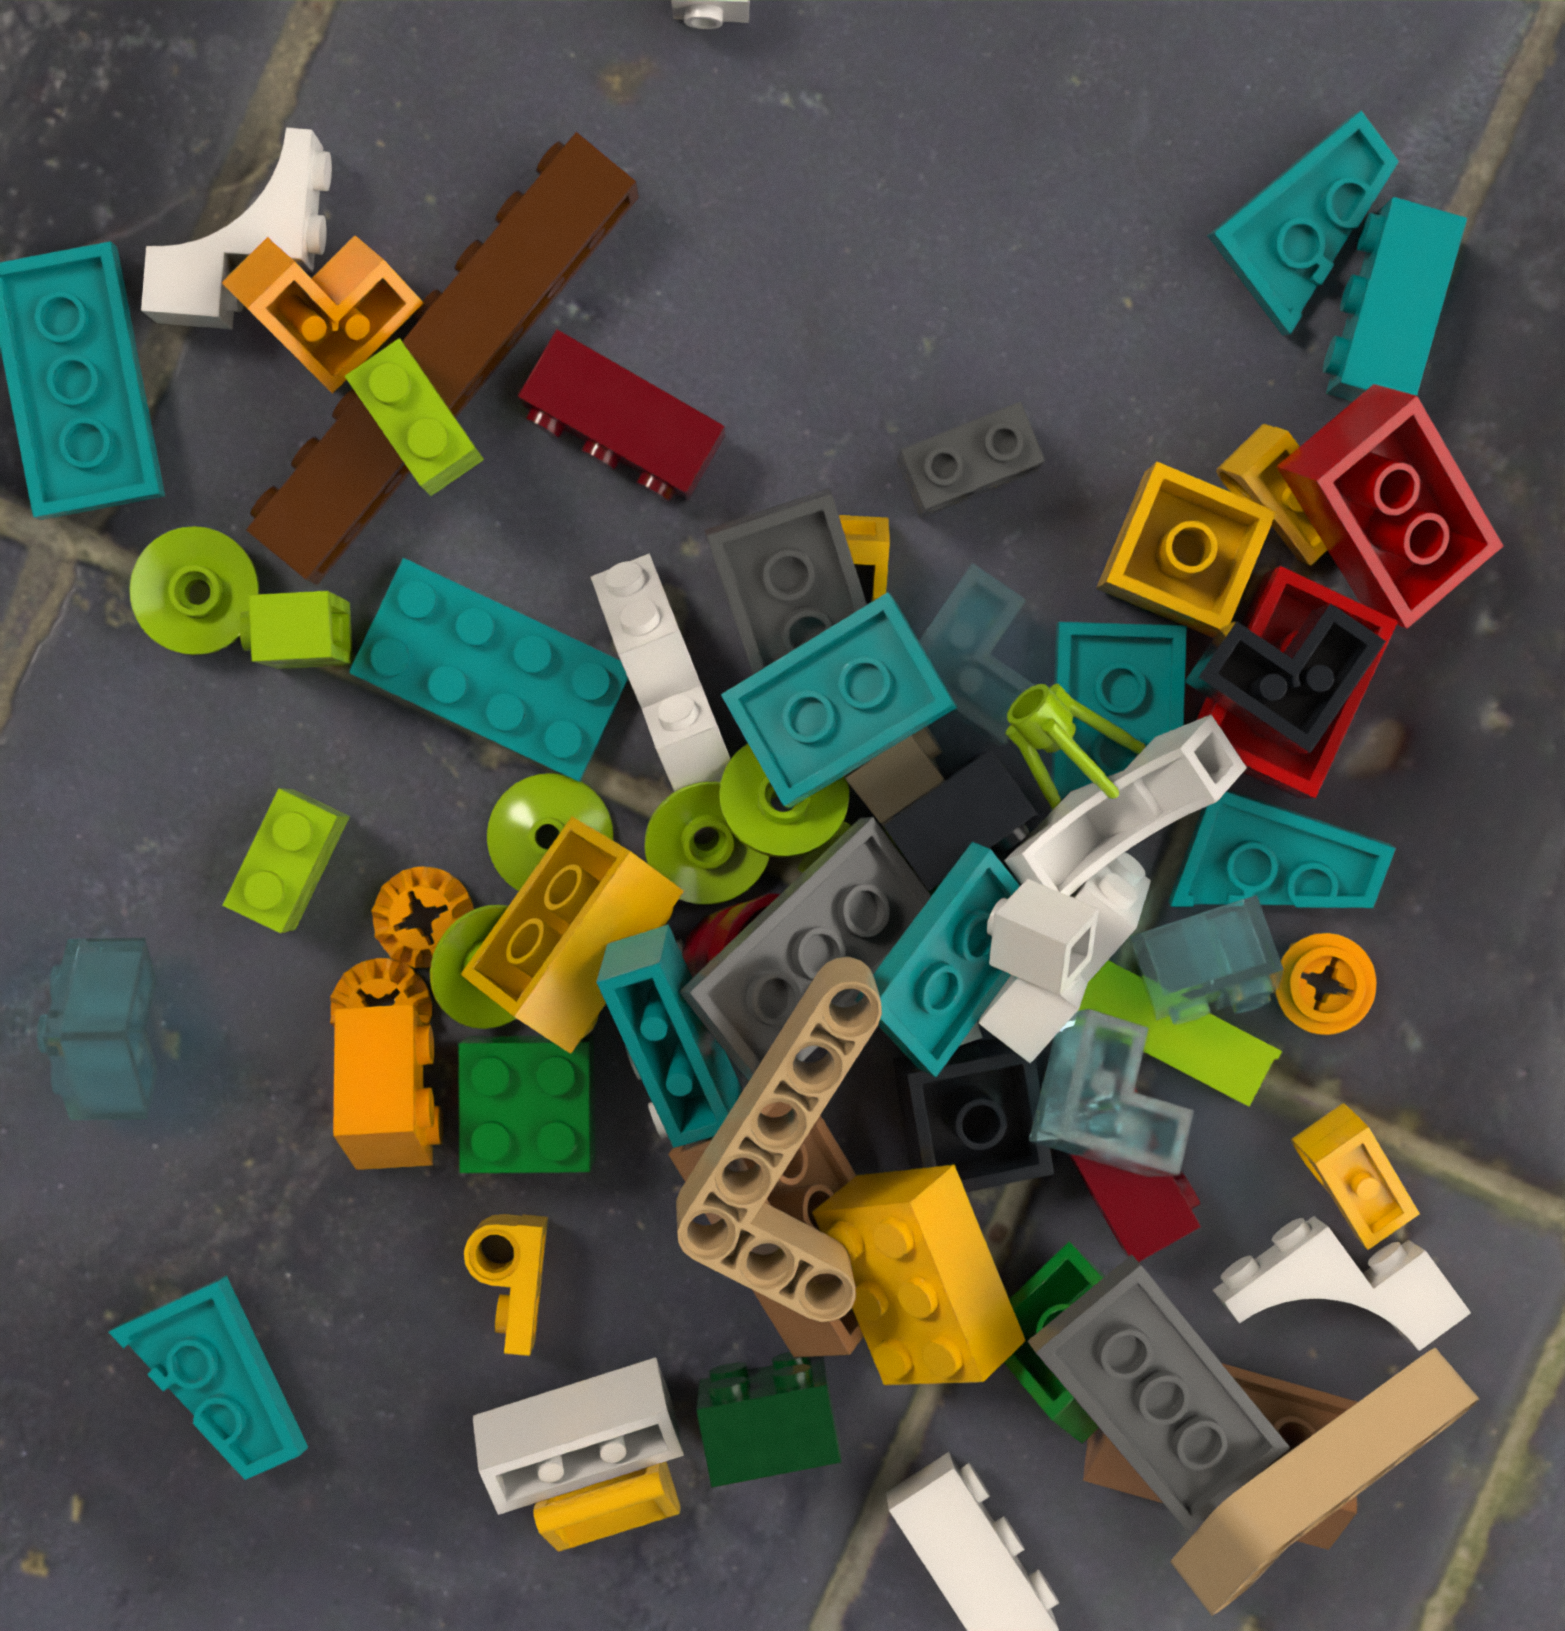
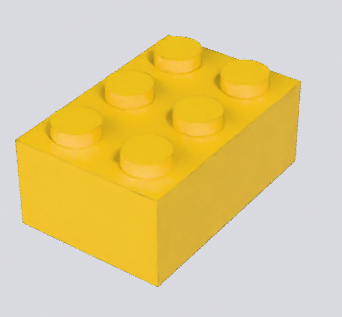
M571 816L460 975L512 1016L571 1054L580 1040L592 1031L600 1011L606 1004L596 981L607 944L664 926L670 919L673 907L684 890L628 849Z
M955 1165L857 1175L812 1212L820 1232L845 1246L849 1254L856 1294L852 1309L884 1385L984 1382L1026 1341Z

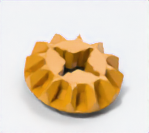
M426 866L402 870L381 886L371 910L375 930L374 937L380 942L390 958L413 968L431 967L436 946L446 930L457 919L474 910L471 897L463 884L444 870ZM412 891L416 899H420L425 908L433 906L438 908L444 905L448 907V911L440 913V917L431 922L433 930L431 936L434 944H431L428 935L425 936L420 927L399 929L398 924L405 922V918L413 914L411 903L414 900L410 893Z
M1314 933L1291 943L1288 951L1275 965L1276 977L1273 993L1278 1000L1283 1015L1305 1031L1321 1035L1341 1033L1358 1024L1373 1004L1377 984L1373 964L1366 952L1358 944L1344 936L1331 933ZM1331 963L1330 967L1333 968L1331 978L1339 982V986L1348 989L1346 995L1336 992V994L1325 993L1321 1001L1316 1003L1314 999L1316 988L1307 984L1308 980L1300 978L1302 972L1306 974L1311 972L1321 974L1325 970L1326 965Z
M374 958L353 966L343 973L330 996V1024L334 1028L335 1009L369 1007L365 1002L366 997L360 992L361 989L367 995L371 994L377 999L387 994L390 995L398 989L401 993L394 999L395 1003L393 1005L413 1004L423 1025H430L432 1000L426 983L413 968L394 959Z

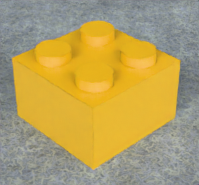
M1156 461L1144 472L1096 589L1213 638L1221 627L1231 623L1277 512Z

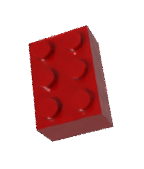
M1373 384L1276 466L1359 602L1397 620V625L1406 629L1503 547L1475 495L1416 395Z
M1279 566L1264 574L1241 623L1243 626L1284 653L1311 611L1331 603L1384 639L1386 643L1311 753L1290 754L1208 697L1196 720L1209 715L1213 716L1245 764L1246 769L1243 773L1298 799L1316 798L1398 621Z

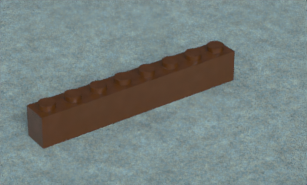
M575 132L566 145L558 141L549 148L536 168V172L540 176L525 194L518 190L505 201L495 218V221L499 223L497 228L484 243L480 240H475L466 248L454 268L458 275L443 293L435 289L422 301L423 304L414 314V319L418 323L402 341L455 418H457L639 198L636 181L577 132ZM395 338V339H393L392 341H390L384 348H386V347L389 346L391 343H393L394 341H396L397 338ZM351 389L335 407L332 417L336 422L322 439L319 440L317 437H312L296 453L291 462V466L295 471L280 489L276 486L270 487L256 501L250 512V516L254 520L246 529L247 532L305 580L315 585L321 582L411 473L354 389Z

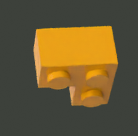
M353 236L312 278L267 237L221 282L332 394L347 380L345 378L346 374L364 363L423 304L422 300L388 263L357 236Z
M413 1004L335 1009L333 1137L356 1170L433 1165V1145H442L444 1126L441 1106H434L432 1088H424L423 1065L433 1064L434 1061L433 1031L431 1025H423Z

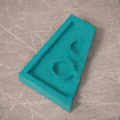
M1362 110L1347 118L1207 235L1282 336L1292 333L1302 317L1301 311L1316 287L1322 285L1334 266L1333 260L1353 229L1358 228L1399 163Z
M1227 790L1216 803L1202 808L1168 903L1171 907H1194V904L1228 905V907L1294 905L1295 907L1374 908L1396 848L1389 843Z
M227 1275L121 1323L108 1332L123 1349L129 1345L151 1369L147 1375L163 1392L169 1388L194 1415V1426L244 1480L294 1459L308 1448Z

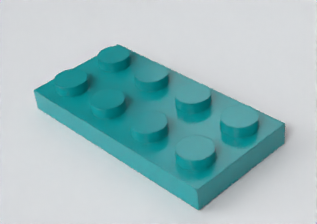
M109 241L0 262V348L33 518L45 520L166 497L117 246Z
M405 558L402 559L349 671L354 676L579 782L582 781L629 682L621 660Z

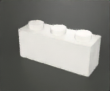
M656 1357L473 1415L478 1470L498 1515L684 1456L673 1401Z
M950 1452L886 1492L890 1513L967 1631H1059L1051 1609L1059 1604L1054 1591L1039 1569L1029 1575L1020 1562L1017 1554L1025 1550L1024 1546L1004 1516L994 1521L982 1501L990 1497V1494L970 1463L960 1468Z

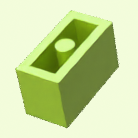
M400 338L345 375L349 384L416 481L430 496L484 460Z
M329 591L248 595L249 611L241 612L239 631L242 648L244 651H251L252 662L275 669L346 666L353 664L349 601Z
M278 788L222 906L281 934L296 930L350 816L297 790Z

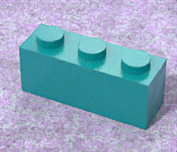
M1392 197L1377 214H1368L1357 245L1358 251L1365 252L1359 276L1355 274L1350 276L1340 304V311L1348 314L1342 337L1335 335L1332 338L1324 359L1323 373L1331 375L1326 394L1354 401L1373 384L1417 396L1467 222L1466 217L1397 197Z
M665 925L608 943L596 983L673 1148L714 1137L741 1095L742 1087L725 1050L679 993L692 979V976L670 926Z

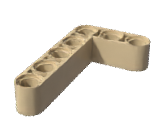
M851 957L836 958L827 962L818 971L681 1188L676 1200L678 1243L685 1254L693 1260L797 1313L819 1322L839 1319L853 1306L856 1294L849 1254L845 1246L836 1239L764 1202L880 1021L882 1006L875 978L866 964L861 960ZM845 989H856L864 993L863 998L851 1007H839L831 1002L838 992ZM808 1046H819L828 1051L817 1062L806 1063L796 1058V1055ZM776 1102L789 1104L792 1107L786 1115L771 1118L761 1113L765 1106ZM737 1158H748L757 1163L753 1168L743 1172H736L726 1167ZM702 1213H713L721 1217L718 1222L712 1225H700L693 1221L696 1216ZM771 1243L779 1246L775 1252L767 1255H760L751 1251L760 1244ZM829 1273L837 1276L826 1284L810 1282L814 1276Z
M1436 1348L1431 1349L1229 1496L1209 1515L1170 1563L1211 1616L1215 1615L1245 1592L1290 1545L1449 1427L1479 1401L1478 1396Z

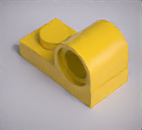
M1262 424L1217 468L1216 473L1223 485L1231 493L1276 511L1277 513L1271 526L1299 561L1311 566L1327 551V548L1276 467L1300 446L1289 431Z
M1340 1104L1290 1139L1302 1161L1331 1195L1354 1235L1367 1250L1420 1214L1370 1128L1346 1104Z
M509 1214L492 1215L482 1220L467 1240L464 1249L465 1265L475 1279L491 1286L511 1287L510 1295H499L495 1318V1333L506 1334L504 1354L530 1356L536 1342L548 1217L525 1214L522 1216ZM489 1235L505 1237L514 1248V1258L507 1263L498 1264L491 1262L482 1251L483 1238Z

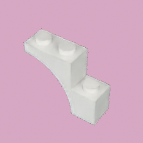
M286 128L284 145L273 176L257 200L228 226L196 241L170 246H146L141 305L143 313L159 324L232 330L234 312H241L244 305L221 282L267 237L291 257L305 272L313 273L315 254L323 255L326 245L325 216L318 215L320 191H328L330 187L332 163L330 152L323 151L322 144L312 130Z
M650 553L631 561L618 563L609 570L591 576L618 655L641 706L655 748L674 792L698 782H721L723 772L731 758Z
M1206 716L1155 737L1124 771L1109 776L1110 781L1119 789V796L1116 799L1108 798L1094 783L1071 791L1004 861L1021 885L1027 879H1030L1070 896L1104 866L1143 839L1192 812L1216 803L1245 771L1246 766L1213 716Z
M1126 852L1122 853L1070 895V897L1099 908L1092 960L1064 992L1058 996L1011 975L981 1015L978 1023L1029 1063L1037 1057L1079 1010L1087 983L1137 928L1151 880L1145 876V870L1135 858Z
M1315 1216L1306 1222L1303 1218H1298L1286 1224L1273 1236L1272 1241L1275 1245L1256 1259L1249 1255L1230 1265L1221 1275L1223 1283L1213 1289V1292L1226 1310L1238 1323L1268 1307L1294 1300L1319 1298L1351 1303L1368 1309L1386 1319L1407 1342L1419 1351L1471 1313L1428 1253L1412 1241L1407 1240L1402 1245L1400 1242H1393L1383 1247L1369 1259L1368 1265L1370 1268L1362 1273L1330 1228Z

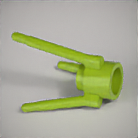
M1058 683L1050 688L1046 684H1038L1019 695L1007 713V720L1011 725L1007 728L1005 734L1020 749L1052 810L1062 800L1036 749H1044L1047 753H1053L1062 749L1108 798L1116 799L1119 796V789L1072 739L1076 730L1072 722L1073 716L1136 754H1140L1146 746L1125 730L1071 698Z

